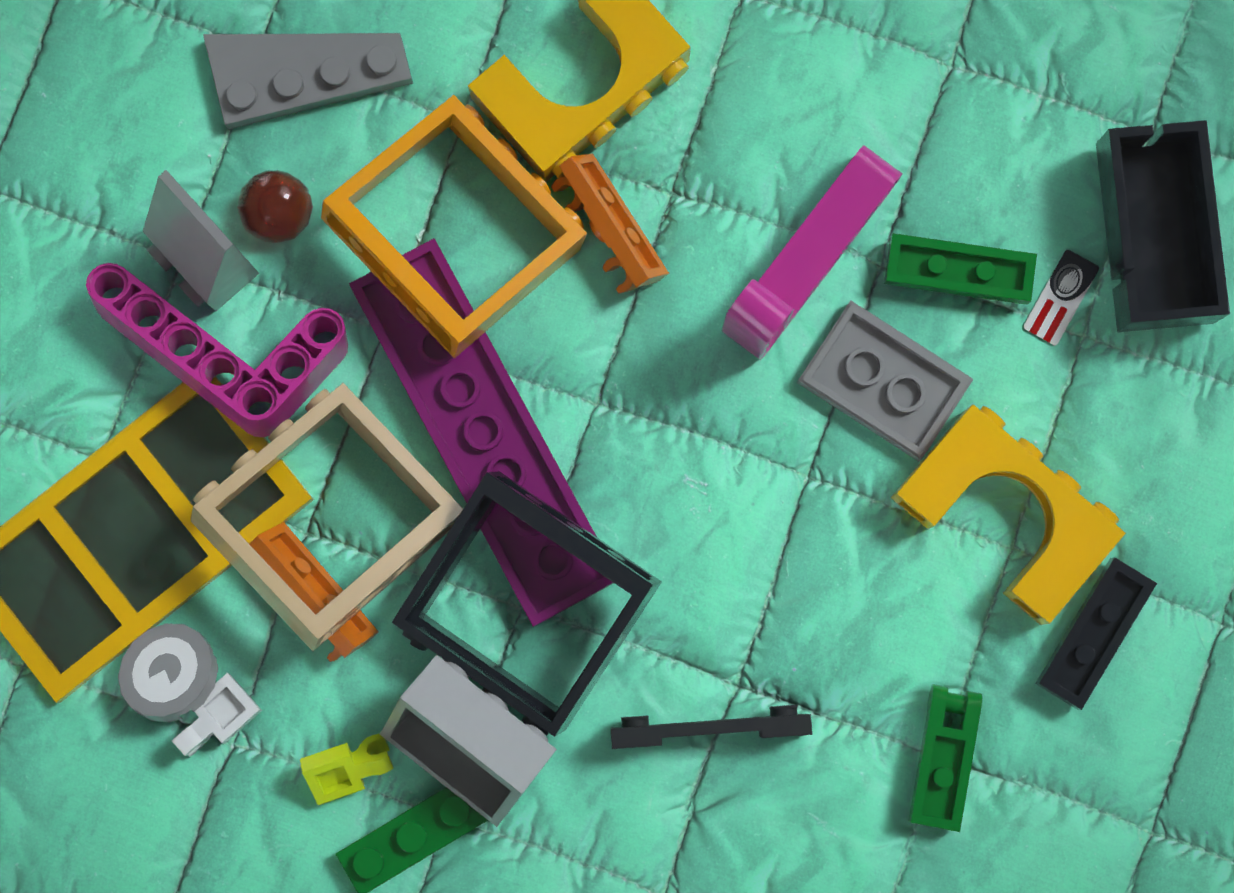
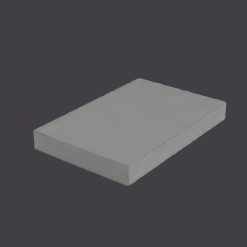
M850 300L797 383L915 460L921 461L970 386L973 378Z

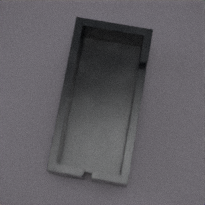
M1207 120L1162 124L1155 132L1153 131V125L1108 129L1097 141L1096 150L1111 280L1121 279V283L1113 289L1117 332L1214 324L1228 316L1230 310ZM1147 141L1149 142V146L1142 147Z

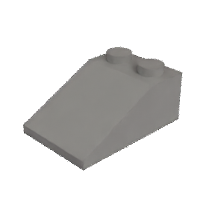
M167 170L158 176L143 228L144 234L153 243L147 251L166 272L172 266L178 270L185 278L178 286L198 307L205 301L217 311L253 280L259 272Z

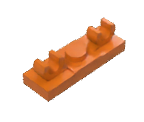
M594 154L571 156L559 165L565 176L556 179L551 188L554 192L567 189L569 186L572 187L575 197L566 207L574 212L584 209L590 219L589 224L594 235L601 242L605 243L608 248H611L616 257L608 259L602 268L605 272L613 271L619 268V266L625 270L626 279L616 288L617 292L624 293L638 287L657 283L669 274L668 270Z
M285 522L257 535L249 544L315 615L343 591ZM361 610L328 638L334 645V650L327 656L330 662L337 660L341 656L347 657L368 643L379 632Z

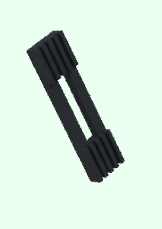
M798 705L769 707L770 716L649 725L648 715L621 717L622 727L611 728L612 749L662 746V738L751 731H759V737L761 738L813 735L811 714H798Z

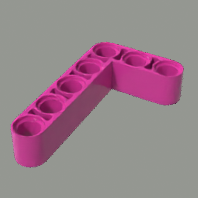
M863 145L757 282L755 279H752L740 293L726 314L722 332L761 360L878 209L903 173Z
M105 263L94 268L87 277L86 287L88 294L102 319L243 430L255 437L270 436L281 423L289 419L341 363L348 352V340L343 318L330 308H318L305 315L254 370L124 267L118 264ZM109 289H123L114 298H103V295ZM145 317H160L157 323L152 326H138ZM322 332L336 334V337L328 343L313 341L315 336ZM193 344L197 346L194 352L189 355H175L176 350L182 345ZM292 366L304 369L303 373L297 378L286 379L281 376L285 369ZM231 373L234 375L232 380L225 385L220 386L211 383L218 374ZM262 401L272 404L270 409L264 414L252 415L248 413L249 408L257 402Z

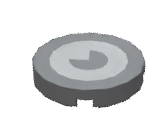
M166 623L148 629L134 640L126 651L118 674L121 695L130 708L147 719L158 722H173L182 719L180 716L190 710L196 711L205 703L215 687L218 664L216 657L213 655L211 645L198 631L184 624Z

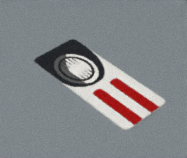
M1066 250L1027 318L1024 329L1052 345H1057L1099 271V266L1071 250Z

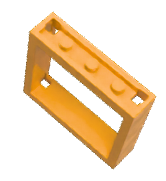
M452 95L323 200L321 219L453 358H456L579 252L587 235L580 217L568 207L563 208L551 196L547 183L538 174H530L518 162L517 154L511 145L501 138L497 140L485 127L483 118L478 111L469 104L464 106L455 95ZM448 127L557 239L464 320L354 206L357 201Z

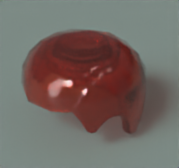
M266 170L252 176L241 189L237 205V211L245 231L267 243H281L295 239L308 226L313 210L311 195L305 184L290 173L280 170Z

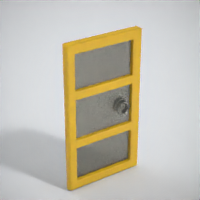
M216 376L211 381L214 385H223ZM184 382L0 526V631L56 703H61L125 652L134 640L148 629L160 624L232 566L191 522L192 509L196 504L193 498L208 483L215 480L218 484H221L232 475L231 467L243 454L251 449L258 453L269 442L265 437H255L247 433ZM281 459L218 512L250 544L257 535L278 524L286 523L310 504L314 498L283 459Z

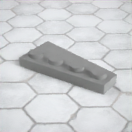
M400 33L203 34L224 123L228 130L413 84Z

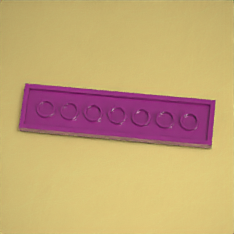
M435 238L402 255L463 320L474 311ZM372 272L349 283L466 503H468L487 472L500 471L596 536L486 332L456 358H453ZM497 503L481 527L484 537L533 627L614 584L608 578Z

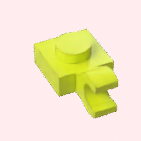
M374 734L364 739L354 752H351L348 743H344L301 758L302 774L317 805L364 790L363 778L372 775H382L391 771L394 767L388 755L390 749L386 739L380 734Z

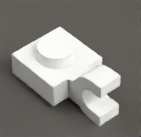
M226 673L215 683V687L205 703L194 711L199 718L176 736L172 742L184 756L188 755L191 757L213 734L221 743L225 744L262 710L229 673Z

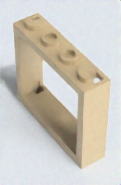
M344 383L331 393L324 389L315 395L305 407L306 414L295 423L291 419L285 420L268 437L270 443L258 453L251 449L243 454L231 467L232 475L221 484H218L215 480L208 483L193 498L196 504L192 509L191 522L312 651H315L444 537L463 510L454 498ZM338 413L432 513L315 615L218 511Z

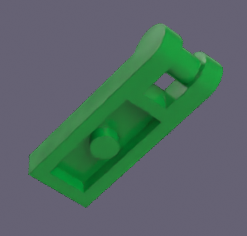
M932 684L928 697L927 716L909 813V822L960 832L982 708L981 693L966 691L965 695L948 692V687ZM945 712L961 715L960 729L943 727Z

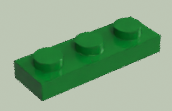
M892 233L889 242L884 284L1028 305L1032 300L1037 254Z
M446 787L337 852L336 856L357 893H368L488 820Z

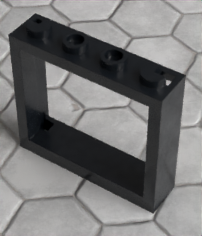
M500 471L487 472L391 623L403 630L402 635L411 640L410 645L422 651H426L428 648L443 658L445 662H452L466 672L468 677L483 686V692L496 695L506 705H510L523 714L522 721L525 725H533L546 736L550 733L555 737L567 729L662 581ZM496 503L632 595L560 707L426 615Z

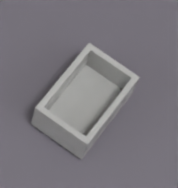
M438 655L431 660L400 697L380 733L382 737L454 794L462 798L496 827L557 750L548 743L547 737L541 730L533 725H525L509 712L507 705L499 697L483 692L469 680L468 675L461 667L452 662H445Z

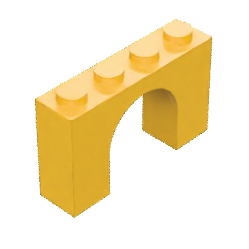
M578 0L579 8L612 44L621 63L620 72L614 85L604 96L592 103L582 106H564L549 101L529 83L505 54L468 85L471 99L545 182L554 175L557 178L565 176L559 165L569 157L579 155L591 144L595 148L601 146L615 133L617 129L614 126L615 123L627 113L631 117L639 114L652 101L653 97L650 94L662 83H665L667 86L674 84L689 69L686 63L690 59V45L649 0Z
M972 404L943 435L892 495L891 499L925 528L930 529L939 522L961 494L977 479L989 476H1002L1016 480L1026 486L1041 505L1045 520L1044 537L1036 554L1006 588L1003 594L1040 625L1050 624L1126 533L1116 525L1119 522V518L1113 511L1100 502H1095L1092 505L1078 493L1081 490V486L1075 479L1062 470H1057L1054 473L1040 460L1043 458V454L1038 448L1024 438L1016 441L1002 428L1006 424L1000 416L986 406H982L979 410Z

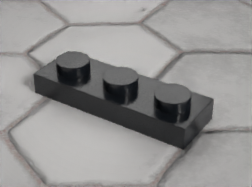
M1115 557L1110 558L1035 684L1075 709L1082 710L1157 583Z

